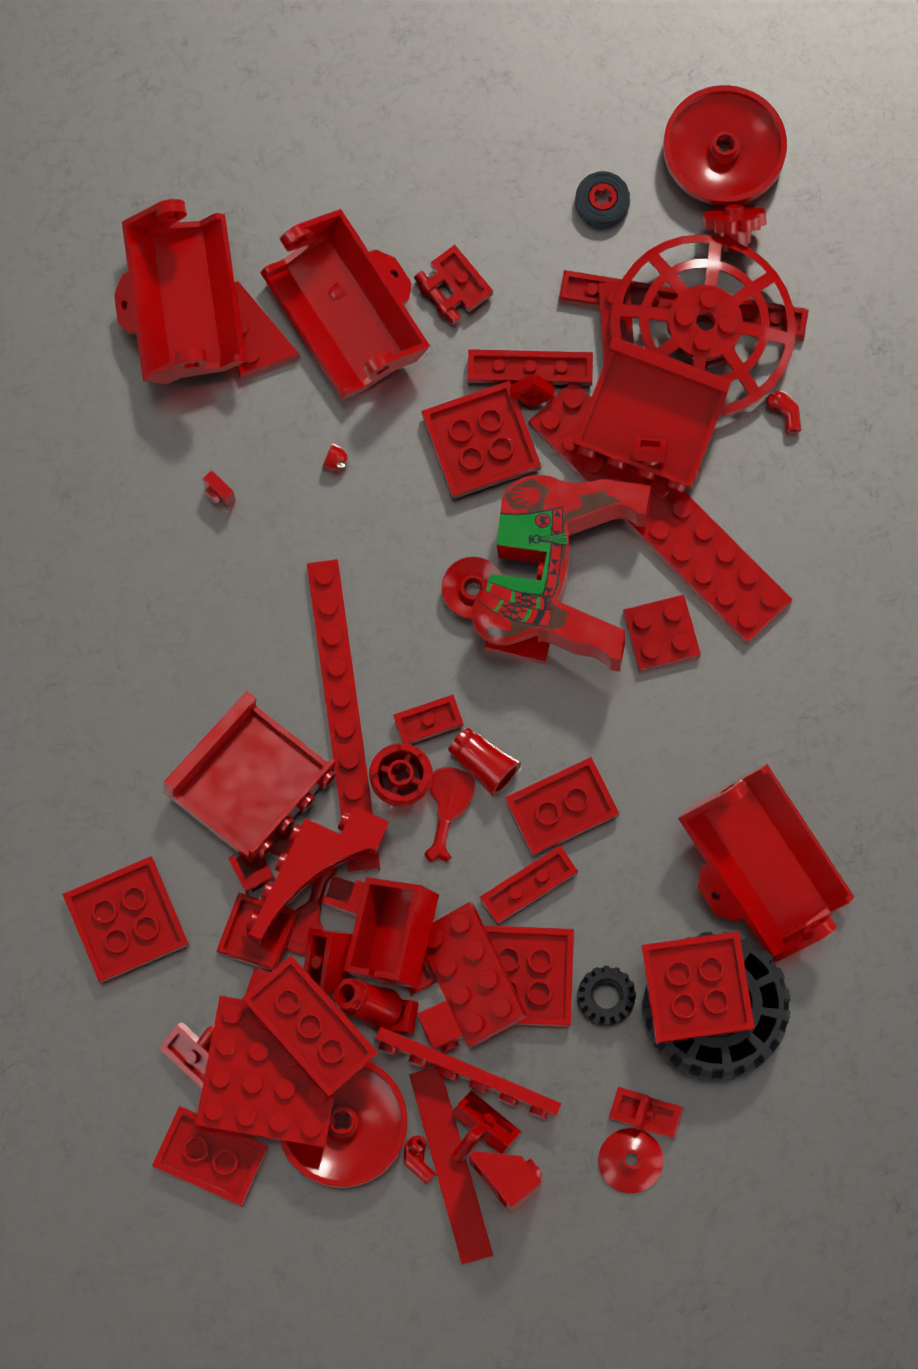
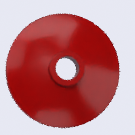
M465 557L454 562L447 569L442 580V596L446 605L455 614L472 619L474 601L490 574L502 575L500 570L492 562L481 557ZM470 586H476L479 588V592L476 595H470L467 589Z
M624 1128L612 1133L604 1141L599 1151L598 1166L603 1179L609 1186L622 1193L635 1194L649 1189L658 1180L663 1169V1153L658 1142L649 1133L637 1128ZM626 1155H636L638 1159L637 1164L634 1166L627 1165L625 1162Z

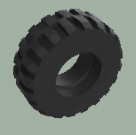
M704 932V933H701L700 936H696V937L708 936V935H715V934H713L712 932ZM740 938L754 1030L731 1033L721 1037L708 1036L656 1044L646 984L642 1013H644V1026L647 1035H650L654 1043L653 1047L659 1055L662 1054L668 1060V1064L674 1069L686 1072L687 1076L695 1079L699 1077L709 1079V1081L740 1078L744 1074L759 1068L774 1053L785 1035L791 1013L789 1011L790 992L784 982L785 976L781 968H777L772 961L773 957L766 950L762 951L756 947V943L748 938H745V940Z

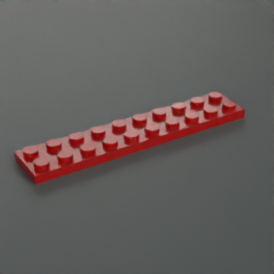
M569 383L528 421V425L585 482L607 479L650 485L651 503L646 527L636 526L633 522L626 519L622 520L748 644L793 599L684 490L679 492L665 486L666 480L656 476L653 481L637 476V469L625 465L624 470L606 464L608 458L598 454L592 459L577 453L578 447L574 446L572 442L574 438L576 439L591 397L578 384Z

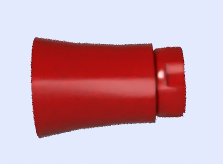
M470 728L463 729L455 737L448 749L457 758L456 761L464 766L485 787L492 797L499 794L509 784L521 766L520 761L505 754Z
M346 978L341 980L340 985L334 989V1002L338 1003L340 1009L361 1020L374 1031H378L380 1027L390 1029L400 1017L402 1001L399 994L392 988L379 987L359 979Z

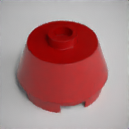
M405 743L392 744L380 750L373 758L369 768V781L374 793L382 801L394 806H408L418 802L427 794L433 780L432 765L426 754L419 748Z

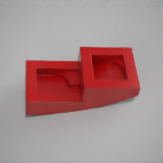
M618 1087L609 1119L675 1140L684 1108L651 1098L646 1094Z

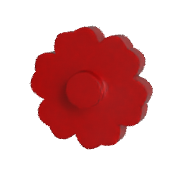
M732 204L710 208L709 212L703 213V226L706 230H714L715 233H720V237L734 240L746 247L751 242V232L760 230L761 226L767 224L765 209L755 208L754 205ZM723 246V250L726 252H739L733 248Z

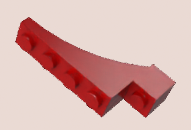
M354 805L351 813L345 811L337 829L342 831L341 834L307 818L304 819L302 826L296 824L288 840L293 843L287 855L282 852L274 870L279 872L274 884L268 881L260 899L265 901L260 913L254 910L246 928L251 930L249 939L262 944L272 924L284 908L304 888L321 875L365 854L375 856L389 827V821Z

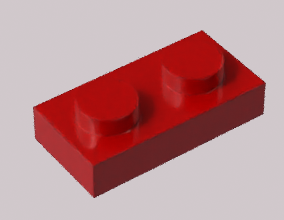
M454 694L393 714L401 741L405 744H413L464 726Z

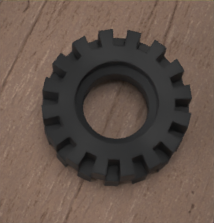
M609 966L594 968L584 976L578 988L577 1003L581 1013L588 1018V1021L591 1023L595 1022L598 1026L604 1027V1025H609L610 1027L616 1023L623 1022L630 1015L635 1004V985L629 979V975L626 972H621L620 968H610ZM610 984L618 990L619 1001L614 1007L602 1008L597 1005L594 1000V991L598 986Z

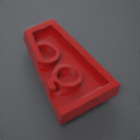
M236 281L235 288L246 362L237 366L241 378L299 358L298 351L240 282Z

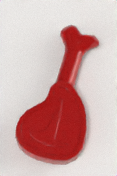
M443 767L433 772L430 792L438 804V823L434 842L424 853L429 862H433L436 859L447 862L452 859L446 848L450 824L465 812L475 792V780L470 773L452 767Z
M336 867L314 881L309 901L296 909L299 912V916L286 948L289 952L305 957L309 928L324 929L320 922L322 912L321 901L327 882L337 874Z

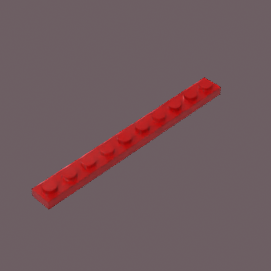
M338 559L307 563L332 754L335 760V776L341 818L345 811L351 813L354 805L373 814ZM378 850L375 856L365 854L347 861L349 874L381 870Z

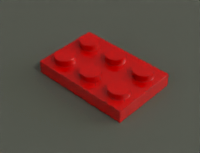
M592 757L505 797V801L532 856L601 825L620 814Z
M179 1106L152 1166L242 1207L269 1146L244 1134L196 1126L197 1113Z

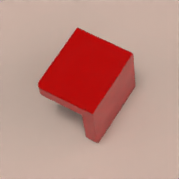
M232 855L228 858L247 895H251L264 888L268 881L271 883L275 882L274 875L264 858L258 856L252 864L243 856L235 858Z
M333 876L326 896H323L321 901L322 906L356 918L365 882L356 880L354 883Z

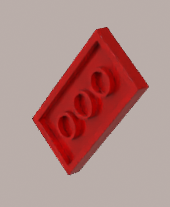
M468 902L434 921L425 956L467 1045L473 1048L527 1018L528 1016L474 904Z
M292 955L242 997V1001L329 1098L378 1055V1051Z

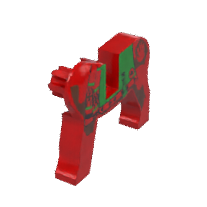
M546 475L526 476L512 483L505 491L501 502L497 536L498 558L539 563L537 580L490 574L474 601L472 608V620L477 633L484 640L492 644L504 646L538 636V642L553 644L575 655L592 657L605 664L610 670L620 672L626 643L625 630L562 603L570 565L569 535L613 519H626L633 522L636 526L646 527L651 503V486L607 479L572 483Z

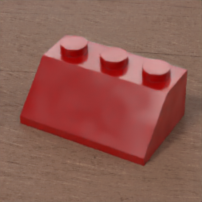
M474 1151L469 1155V1164L510 1214L541 1189L543 1173L531 1158L525 1161L522 1156L479 1151Z

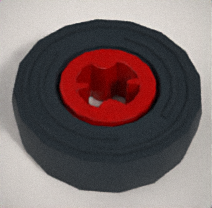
M598 171L589 174L580 182L576 190L575 205L579 215L587 223L596 227H608L617 224L625 217L630 206V192L627 184L618 175L611 172ZM604 194H607L609 203L602 202L601 205L598 204V197L596 195L602 197Z

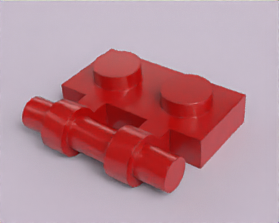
M455 244L431 262V268L436 272L431 278L424 271H420L414 276L415 281L420 285L419 290L425 297L429 296L437 306L436 311L442 318L446 317L452 325L459 322L462 318L455 310L457 306L462 304L468 312H471L493 295L492 288ZM443 283L453 293L448 299L438 289Z

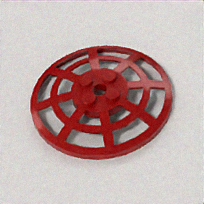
M701 234L680 236L662 242L648 250L633 263L623 276L614 295L610 310L609 331L611 341L613 336L622 339L621 317L639 318L641 338L646 349L667 357L676 350H679L685 356L693 359L692 366L705 370L706 361L724 357L733 371L720 376L732 380V382L739 379L748 395L740 400L725 404L719 417L741 412L757 403L769 393L784 374L791 359L795 343L796 321L794 308L788 290L778 273L763 257L751 248L720 236ZM709 243L708 259L688 260L670 267L660 256V253L682 244ZM722 245L747 255L758 263L766 273L752 281L739 269L720 262ZM649 262L660 276L649 287L642 306L623 304L625 293L632 279ZM706 268L704 285L688 288L677 275L691 269ZM719 271L733 276L745 287L730 295L725 290L717 287ZM667 282L678 297L674 300L670 309L651 307L657 292ZM773 283L778 288L785 306L787 332L770 328L768 308L760 291ZM751 297L754 298L759 310L760 325L743 322L739 306ZM701 315L710 317L713 322V328L710 330L700 329L697 326L696 319ZM649 320L667 322V331L670 339L658 348L655 346L651 336ZM740 335L758 338L753 353L743 363L733 349ZM767 341L785 345L776 369L767 381L758 387L749 371L761 358Z

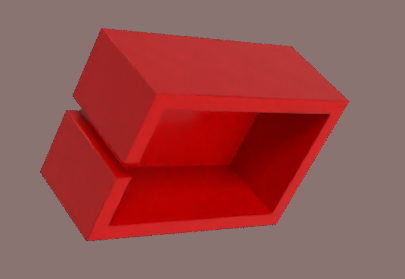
M366 877L343 971L362 980L385 984L388 982L392 985L417 989L439 894L422 885Z

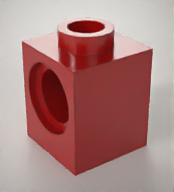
M447 1000L417 1013V1018L431 1048L437 1051L440 1050L445 1054L460 1046L458 1041L463 1039V1034Z

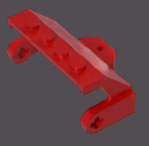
M180 199L160 201L122 221L128 272L122 274L114 293L118 324L130 334L137 335L143 381L165 385L184 377L224 372L246 362L225 214L214 213L200 221L178 222L187 216L185 201Z
M342 209L299 223L288 229L280 237V242L286 251L293 252L285 259L265 266L260 274L342 400L365 391L393 371L417 362L428 350L430 344L404 306L409 301L412 282L395 257L377 249L368 251ZM335 283H338L346 293V296L340 300L332 301L333 297L331 294L328 295V292Z
M768 764L755 769L730 785L690 805L678 817L681 825L707 862L700 868L698 890L715 915L735 922L744 918L763 949L773 957L772 961L774 963L830 935L838 926L831 915L828 914L850 903L855 898Z

